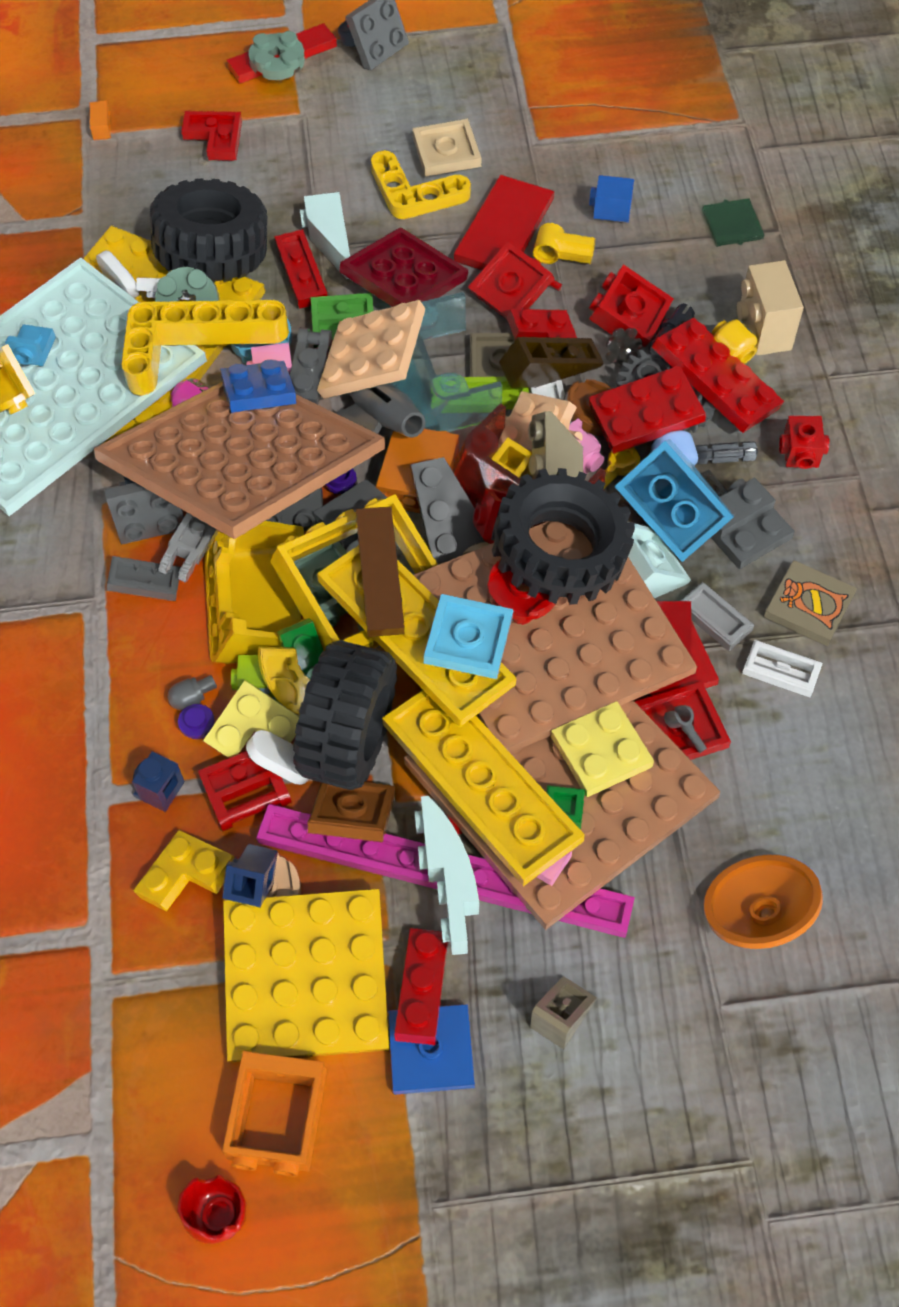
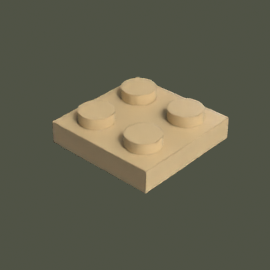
M468 119L413 128V139L425 177L481 167V155Z

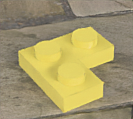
M244 680L203 741L228 758L240 753L254 731L265 730L291 743L296 735L295 729L299 715L293 713L281 703Z

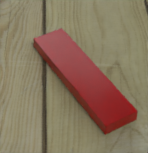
M325 23L296 33L297 39L303 45L305 59L337 47V39ZM249 51L227 59L228 68L239 84L263 75L257 70L256 73L252 70Z

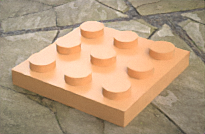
M420 300L401 303L394 307L379 311L375 310L365 315L339 321L317 389L323 399L406 379L425 312V307Z

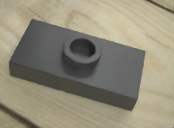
M112 556L107 591L176 601L179 584L178 576L181 567L172 566L168 573L164 574L158 571L159 563Z

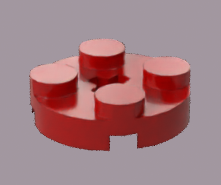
M500 560L494 564L490 571L487 585L489 600L492 605L514 609L512 620L515 623L521 625L528 624L534 619L543 617L554 608L556 604L548 601L549 595L538 592L536 598L528 595L529 591L522 592L517 590V587L511 583L513 573L511 571L502 573L498 568Z

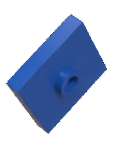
M468 1004L440 1007L435 1045L395 1041L398 1010L388 1011L394 1095L475 1088Z

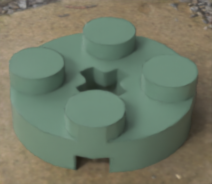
M292 31L257 34L254 36L253 44L249 49L252 70L255 73L256 70L261 72L263 78L269 80L290 78L294 75V70L299 66L301 70L305 63L303 45Z
M181 267L168 272L166 276L158 281L155 294V302L179 301L186 291L190 295L196 296L195 301H220L215 283L204 272L192 267Z

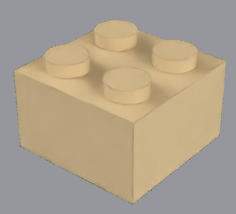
M786 261L749 265L746 279L742 280L741 284L742 298L741 301L737 302V315L739 320H743L744 324L757 337V344L755 346L757 352L755 355L792 350L804 307Z

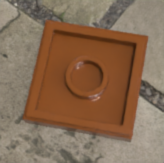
M321 782L308 820V833L383 842L395 797V786L364 782V785L360 788L347 790Z

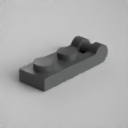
M300 327L290 378L297 395L318 405L320 394L317 389L330 352L332 331L321 329V332H310V328ZM309 344L319 345L318 349L308 348Z

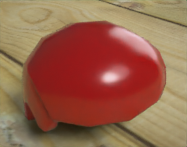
M216 1175L214 1178L205 1180L196 1177L179 1194L177 1212L185 1231L196 1241L205 1244H216L234 1237L240 1231L246 1219L247 1203L240 1187L223 1176Z

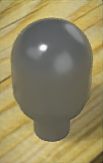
M212 675L196 681L195 677L184 679L169 689L168 702L174 709L183 711L190 705L200 704L202 700H205L203 694L217 688V685Z

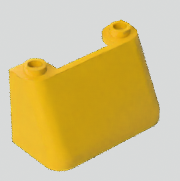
M264 521L236 539L216 529L205 553L209 650L212 662L238 663V655H258V646L282 647L276 632L304 620L301 619V614L296 608L295 602L270 562L277 548L276 545L285 542L289 536L298 538L304 535L302 526Z

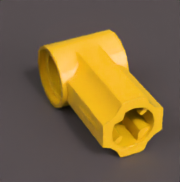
M545 223L539 228L533 256L544 264L555 263L558 259L591 264L596 238L565 233L558 224Z

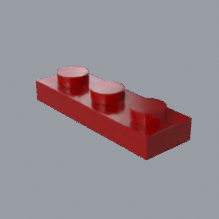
M303 229L274 236L276 248L299 309L311 306V297L328 296Z
M410 928L395 1027V1041L435 1045L448 942L443 943L442 931Z

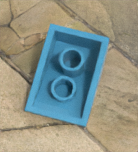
M671 439L661 443L614 486L681 562L687 559L734 517L695 466Z

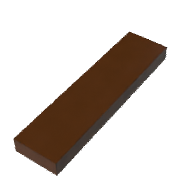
M392 508L356 509L367 637L405 634Z

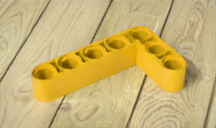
M277 300L140 302L133 305L128 311L122 357V368L129 390L135 395L143 396L150 394L156 389L161 345L275 344L284 341L289 334L285 306Z

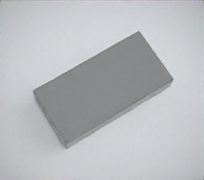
M704 582L699 584L681 600L691 601V620L728 651L732 650L753 631L754 624Z

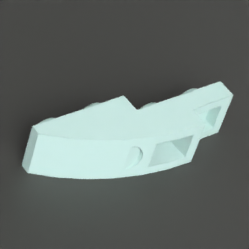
M422 796V810L415 811L416 833H424L425 846H418L420 870L428 869L429 882H437L439 905L447 904L448 918L441 919L443 943L451 942L452 955L468 954L465 916L479 915V897L472 866L464 845L452 823L429 796Z

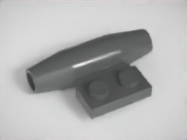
M392 383L350 392L349 395L355 404L346 409L341 408L336 413L377 434L383 426L404 436L416 437L424 430L426 423L425 417L410 397Z

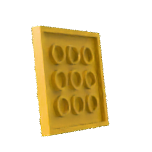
M379 889L266 897L261 907L231 900L223 901L227 1061L229 1063L241 1062L243 1051L296 1058L390 1050Z

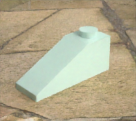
M335 192L304 196L305 209L300 210L302 228L308 227L310 240L340 271V262L350 257L340 194Z

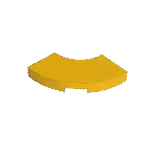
M258 646L259 668L267 688L283 706L293 713L300 715L299 710L310 679L304 675L298 664L296 649Z

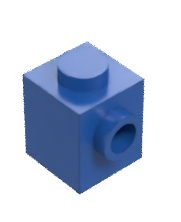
M599 175L597 188L591 187L589 205L595 206L593 219L629 222L634 179Z

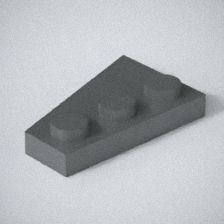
M442 457L411 464L410 470L428 548L437 564L460 557L469 547L484 543L485 541L473 523L475 508L445 458Z

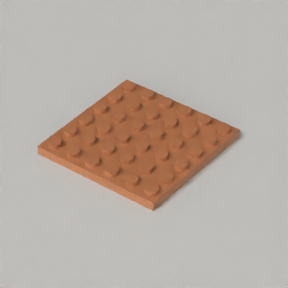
M221 382L95 447L94 453L96 460L227 536L236 539L384 450L385 439L383 436L297 394L296 404L231 413Z
M547 521L529 529V535L534 543L548 554L565 559H581L592 553L593 549L590 541L572 525L559 521ZM494 543L414 574V576L438 600H440L441 594L491 604L487 594L489 574L494 564L501 557H493L492 548ZM628 557L618 581L614 580L611 590L607 593L600 589L595 600L589 602L585 595H582L577 604L569 605L567 597H559L554 608L543 617L534 619L524 625L517 624L513 620L511 621L501 663L517 677L516 685L478 713L477 716L502 745L512 753L551 736L553 729L617 701L621 706L696 673L697 665ZM522 584L517 587V590L522 592L529 591L530 589L527 585Z
M633 700L621 705V708L654 759L653 767L587 798L584 795L582 825L580 829L585 834L584 842L572 850V857L552 886L537 877L523 886L408 754L404 757V764L545 930L719 798L721 791ZM551 736L511 753L545 792L547 785L581 789Z

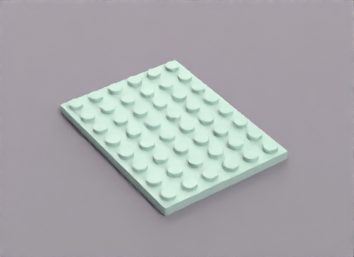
M81 257L0 315V349L6 345L5 341L8 336H18L23 324L52 328L56 336L44 366L23 365L19 363L35 392L32 397L25 400L28 406L10 415L8 410L0 413V509L8 516L16 512L91 453L95 447L105 442L207 361L205 352L196 345H161L156 389L150 394L143 396L131 393L123 372L122 357L128 311L133 305L140 302Z

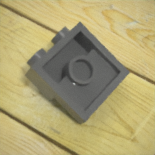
M755 477L747 482L744 479L735 481L729 487L728 493L719 497L734 517L711 538L739 570L793 538L795 531L774 509L776 500Z

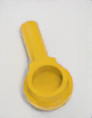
M634 447L615 454L611 451L608 455V467L592 484H595L599 479L606 483L605 489L618 475L626 476L640 464L639 453Z

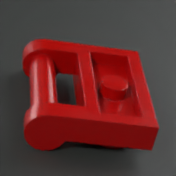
M247 751L198 771L223 832L233 828V823L267 810L268 804L275 806L280 804L281 807L292 803L282 777L256 764L250 758ZM272 784L274 791L226 810L225 802Z

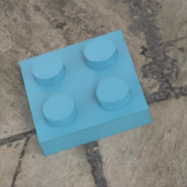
M441 594L425 649L423 663L497 679L514 609Z

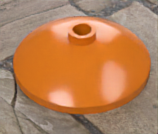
M760 855L736 862L723 870L712 881L706 892L704 911L709 926L722 940L742 948L764 949L790 942L806 932L819 916L823 904V894L816 874L804 863L782 855Z

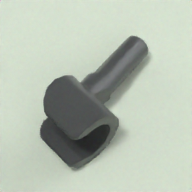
M676 706L675 711L666 712L664 720L670 728L681 727L699 753L707 749L692 725L694 713L689 706Z

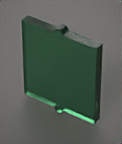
M750 198L735 201L724 200L722 203L703 205L702 211L716 247L731 244L742 245L743 242L764 239V232Z

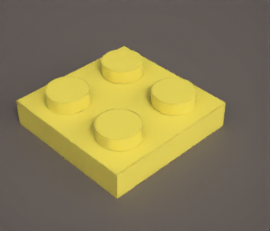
M617 701L551 731L553 742L581 789H585L586 798L653 767L654 759Z

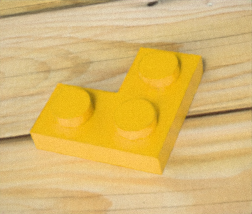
M178 830L133 891L140 899L167 912L189 881L217 894L225 882L226 865L229 861L233 862L235 857Z

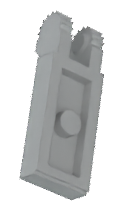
M187 513L168 542V549L163 555L158 571L167 574L172 568L176 556L182 557L186 560L179 570L178 579L187 582L193 573L195 565L200 563L206 553L208 544L216 529Z

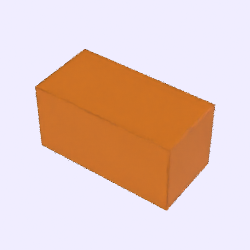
M107 101L90 102V129L93 140L111 139V113Z

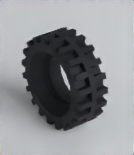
M558 468L556 475H549L546 469L538 470L536 479H532L526 474L521 477L519 486L511 484L506 497L502 498L491 540L494 541L492 548L493 557H501L498 568L502 573L507 571L513 573L511 583L515 587L524 583L530 587L528 595L536 598L538 592L549 595L548 601L554 604L557 603L559 597H567L569 605L577 604L582 595H585L590 602L597 598L600 589L604 593L611 590L614 580L618 581L633 546L634 539H632L635 531V524L627 522L631 513L628 506H618L621 496L616 491L607 494L603 490L606 483L598 479L595 484H592L585 480L586 473L579 471L577 477L567 476V469ZM544 521H559L572 525L590 541L593 549L592 553L581 559H565L548 554L534 543L529 535V529L533 525Z

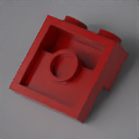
M623 264L616 274L610 272L602 283L601 288L605 292L603 295L598 292L588 307L593 311L589 320L613 336L620 330L643 347H646L653 338L674 298Z

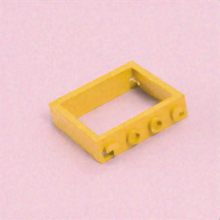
M396 494L383 500L382 498L379 500L374 498L365 505L364 508H392L395 542L415 574L438 565ZM353 509L343 512L335 519L336 521L325 525L324 522L312 526L301 537H287L285 542L276 545L277 548L270 560L305 620L309 618L313 621L323 651H325L328 644L338 641L339 638L294 561L358 533L356 512ZM366 630L343 640L373 649L380 646L372 637H367Z

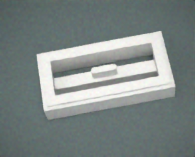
M754 640L742 674L811 698L823 663ZM757 654H760V655H763V656H765V657H768V658L777 660L778 662L776 663V662H773V661H770V660H767V659L758 657V656H756V655H757ZM790 665L795 666V667H798V668L803 669V670H806V671H809V672H812V673H811V674H808V673H805V672H802V671H799V670L790 668V667H791Z

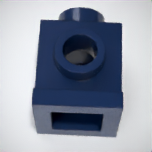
M152 751L149 757L137 766L133 774L132 783L136 789L133 793L134 797L166 812L185 782L178 764Z
M248 844L241 857H235L233 862L229 861L226 865L223 899L261 907L274 884L278 851Z

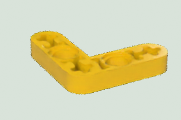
M379 151L371 158L372 175L390 213L398 219H408L456 206L470 199L471 183L464 175H452L410 186L394 153ZM383 165H385L387 168L389 167V170L385 172V168ZM390 182L400 183L398 187L387 186ZM427 194L438 196L432 200L423 198Z

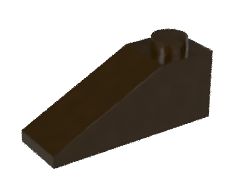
M517 337L500 359L499 364L511 388H536L601 368L604 362L592 338Z

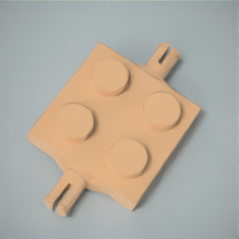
M521 391L510 416L496 413L494 414L496 419L492 418V425L494 427L504 428L495 450L498 451L508 437L532 452V441L528 434L529 424L532 421L533 415L545 411L552 412L577 441H582L583 436L581 432L569 430L571 418L577 407L570 401Z

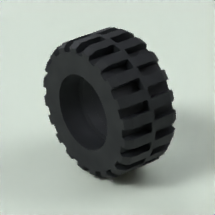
M198 178L190 182L187 180L180 181L176 186L172 184L166 187L164 191H161L150 206L151 249L153 250V255L168 271L181 267H192L204 272L214 283L215 280L226 282L232 281L234 277L242 278L249 271L253 272L257 269L266 256L268 220L266 207L255 193H251L248 188L244 186L239 187L231 181L226 183L221 182L220 179L204 180L203 178Z
M343 640L328 644L325 651H322L318 663L313 668L310 682L307 684L305 697L299 710V720L295 729L296 738L293 744V751L295 752L293 763L295 764V769L302 777L347 790L360 788L367 781L370 771L374 768L387 731L383 725L382 718L392 711V703L395 697L397 664L395 663L396 660L388 652Z

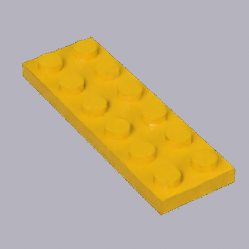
M358 545L318 572L317 578L318 582L367 632ZM397 560L405 634L372 638L461 727L516 685L517 677L502 663L497 679L424 664V653L439 600Z
M423 690L382 718L384 727L523 886L584 842L585 834L477 716H474L463 726L459 727Z

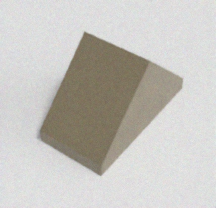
M563 976L535 1005L532 1011L530 1028L564 1050L597 997Z

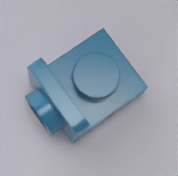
M23 324L18 336H8L5 343L9 345L18 363L44 366L56 336L52 328Z

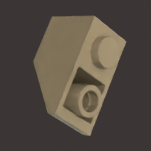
M545 411L533 415L528 428L529 438L532 441V455L529 459V471L532 479H536L538 470L546 469L549 475H556L558 468L567 469V476L577 477L579 471L583 472V446L552 412Z

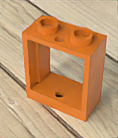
M243 1051L222 1150L226 1158L232 1161L233 1167L255 1171L257 1170V1165L274 1167V1173L292 1177L298 1176L299 1170L310 1172L327 1077L324 1062ZM255 1079L311 1087L299 1154L242 1146Z

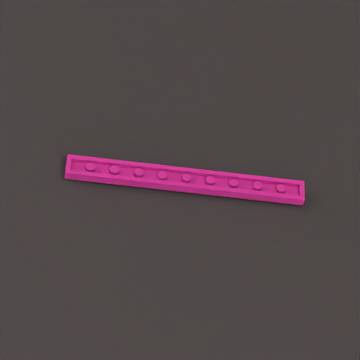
M268 804L256 837L259 844L437 889V882H429L428 869L420 870L418 846H425L424 843L385 834L383 842L308 833L310 814ZM468 855L480 901L531 914L486 859ZM600 888L559 921L626 938L635 897Z

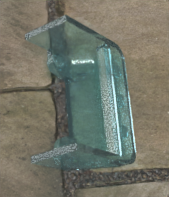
M464 292L421 302L425 307V312L406 379L392 382V384L407 394L423 414L426 421L424 429L451 432L491 422L492 418L496 419L494 417L496 413L502 415L501 381L469 389L466 380L457 373L436 375L423 342L424 340L466 331V296Z

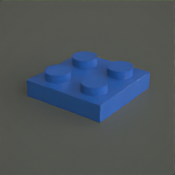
M265 360L262 363L251 365L234 364L229 368L220 369L221 380L231 413L296 404V392L284 360Z

